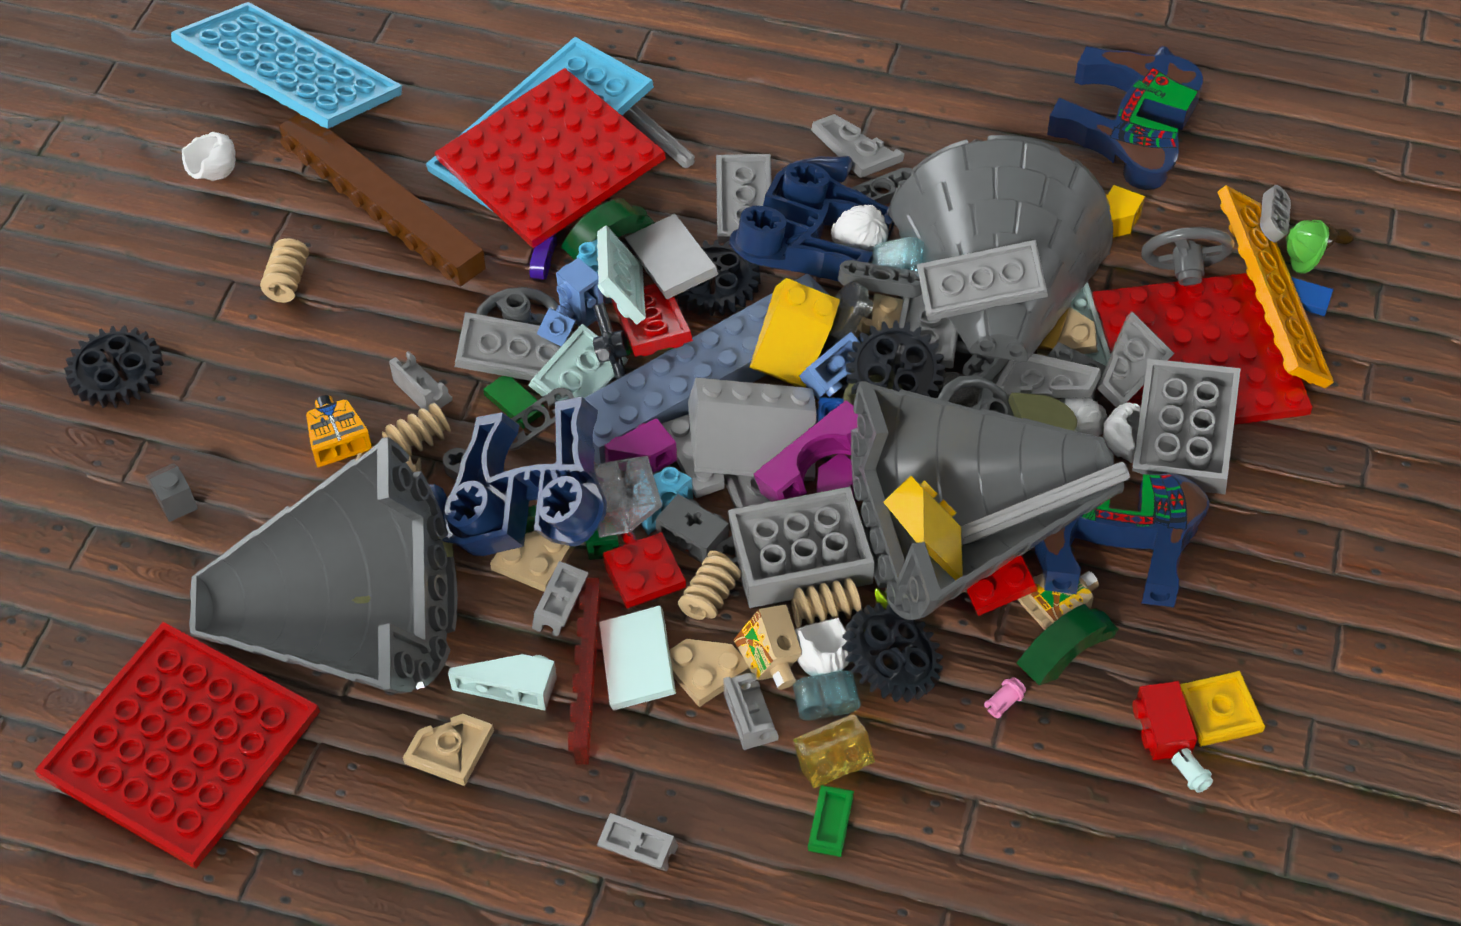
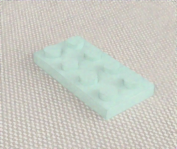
M606 225L597 232L598 287L605 297H611L617 303L618 310L625 318L630 317L637 325L646 318L642 264Z

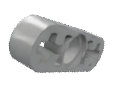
M1274 185L1263 194L1260 219L1262 232L1274 243L1278 242L1289 232L1291 200L1288 194L1278 185Z

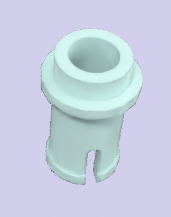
M1189 748L1181 750L1184 754L1183 757L1177 752L1171 762L1176 765L1187 779V786L1197 793L1210 787L1213 782L1210 770L1204 769Z

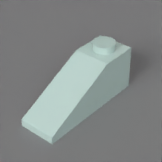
M515 655L453 667L448 672L451 688L454 691L544 711L557 679L555 662L542 655Z

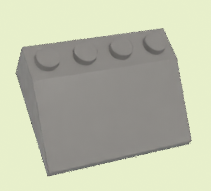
M1148 359L1132 471L1140 474H1178L1195 482L1204 492L1226 494L1241 368Z
M695 378L688 399L694 472L754 476L753 474L761 466L769 462L785 447L816 424L813 388ZM815 463L807 470L804 481H814Z
M850 487L728 510L741 579L749 608L791 600L796 588L802 589L805 596L807 587L811 585L818 592L821 583L827 584L830 590L833 581L840 582L843 587L844 580L847 578L852 579L856 587L873 584L874 560Z

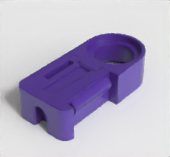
M556 234L534 248L530 261V278L546 280L554 249L557 246Z

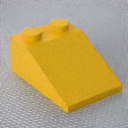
M788 278L781 281L774 288L749 368L792 385L805 388L806 384L799 375L818 359L832 328L840 299Z
M910 476L883 503L917 543L925 542L929 556L956 581L963 576L961 526L953 518L957 512L944 499L938 503L934 499L938 493L925 480L919 484Z

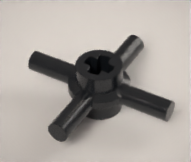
M602 302L593 305L602 334L593 338L594 351L600 363L610 361L615 378L618 380L626 375L622 357L630 355L629 342L623 330L613 332L605 304Z

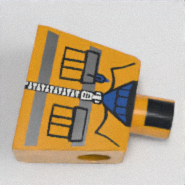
M323 395L316 399V409L306 413L310 444L317 468L357 455L358 453L369 451L372 448L368 430L348 400L343 399L333 402L331 396Z

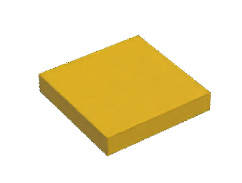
M1240 671L1180 684L1200 747L1264 731L1265 725Z

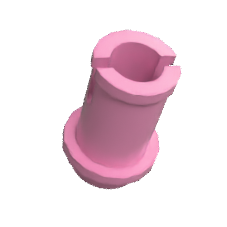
M1012 677L1010 680L1005 679L1002 682V687L984 703V706L989 708L987 711L992 716L1000 718L1011 705L1024 698L1026 688L1015 677Z

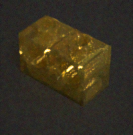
M855 714L793 739L801 770L813 788L828 784L832 780L858 771L875 762L867 730Z

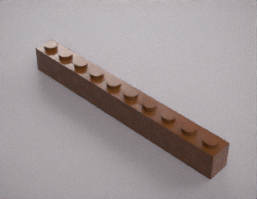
M299 113L279 125L282 136L280 141L285 150L288 152L292 151L305 166L309 165L321 179H327L332 183L334 188L339 193H344L348 196L356 207H361L368 212L373 221H379L392 236H397L404 241L408 249L411 251L415 250L428 265H434L439 269L447 280H452L461 287L486 269L483 249L329 128L321 127L318 123Z

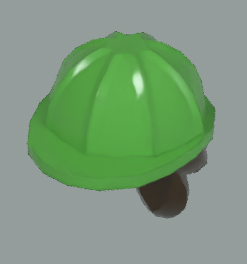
M1321 220L1300 221L1290 229L1286 237L1287 252L1291 257L1292 269L1298 273L1311 271L1319 263L1324 251L1332 246L1334 242L1348 244L1354 240V237L1347 230L1336 229Z

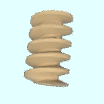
M287 238L274 243L260 283L262 292L271 300L285 303L294 299L298 283L301 279L300 275L303 273V267L309 255V249L304 243Z
M432 403L428 407L429 412L421 408L418 411V417L414 414H409L407 422L403 419L397 420V428L392 424L386 425V433L382 431L383 438H391L408 455L412 456V446H415L421 452L423 451L422 441L425 440L430 446H433L432 436L436 435L440 441H443V431L447 430L451 433V430L442 410L437 404Z
M710 550L708 557L704 559L702 566L697 570L696 576L690 581V586L685 589L684 595L679 599L678 605L688 617L696 620H703L705 617L715 618L718 614L717 609L724 605L723 599L728 598L730 595L729 590L733 589L736 585L735 580L741 577V571L728 556L721 552Z
M850 578L844 580L843 587L840 582L833 581L831 590L825 583L819 585L818 592L814 586H808L806 596L802 589L796 588L791 599L794 621L797 628L801 627L802 619H806L807 623L811 625L817 616L820 621L827 620V614H831L832 618L835 619L839 618V613L843 611L847 620L851 619L853 609H856L857 612L861 610L858 590Z

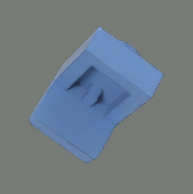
M558 305L556 310L549 308L537 334L562 346L577 320L572 318L574 313Z

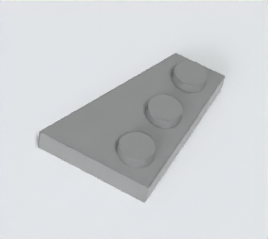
M835 114L814 121L811 131L838 157L850 156L852 158L853 167L851 170L860 178L903 162L904 152L898 149L894 150V152L884 147V141L878 138L872 140L861 134L860 128Z
M1131 312L1124 321L1097 389L1117 408L1119 405L1126 403L1144 385L1148 359L1168 361L1174 353Z
M1033 353L1027 362L1009 360L996 385L1006 392L1008 397H1010L1012 392L1046 395L1053 398H1090L1101 377V371L1097 367Z
M689 414L662 423L676 442L677 463L682 473L692 478V489L695 497L699 498L724 489V474L694 472Z

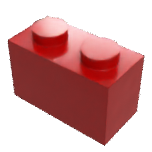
M1179 681L1140 686L1137 698L1133 700L1132 707L1135 719L1141 721L1143 727L1141 731L1142 743L1145 749L1150 750L1152 760L1173 758L1177 752L1184 756L1181 750L1189 748L1191 753H1193L1197 736Z

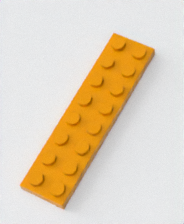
M1225 185L1218 191L1222 202L1220 207L1228 217L1230 222L1229 230L1237 240L1239 245L1237 248L1238 252L1245 260L1248 268L1246 269L1247 275L1253 281L1257 290L1255 292L1256 298L1265 310L1264 318L1272 328L1275 336L1273 339L1274 343L1284 358L1283 366L1290 375H1295L1310 384L1313 383L1325 389L1334 383L1278 244L1277 242L1270 241L1260 228L1261 203Z

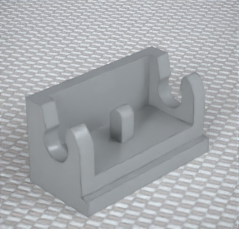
M406 352L407 361L403 365L396 357L389 361L393 381L420 408H424L429 412L428 407L432 403L442 408L452 401L448 388L442 382L437 383L417 364L416 358L411 352Z
M561 561L558 562L535 610L532 629L540 632L544 625H548L553 628V636L560 634L562 626H565L588 577V572Z
M755 673L723 678L724 697L743 750L778 741V733L775 730L759 682L756 681Z
M610 813L597 843L598 847L663 871L668 870L670 854H675L678 848L674 836Z

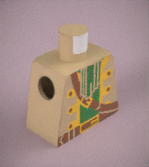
M1087 571L1079 578L1077 594L1044 590L1043 574L1033 577L1038 591L1017 600L1039 625L1046 630L1061 616L1080 605L1085 604L1091 609L1094 599L1091 591L1098 588L1099 583L1096 576L1092 572Z
M785 604L758 609L734 638V642L751 673H755L757 680L773 678L779 690L786 689L796 682L791 666L801 656V648L788 608Z

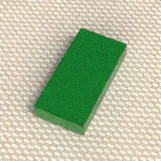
M507 376L499 377L483 389L484 395L510 418H513L538 401L513 378ZM540 411L531 412L527 419L528 423H532L543 413ZM519 420L517 423L524 429L523 420Z
M825 785L820 786L808 851L842 857L854 791Z

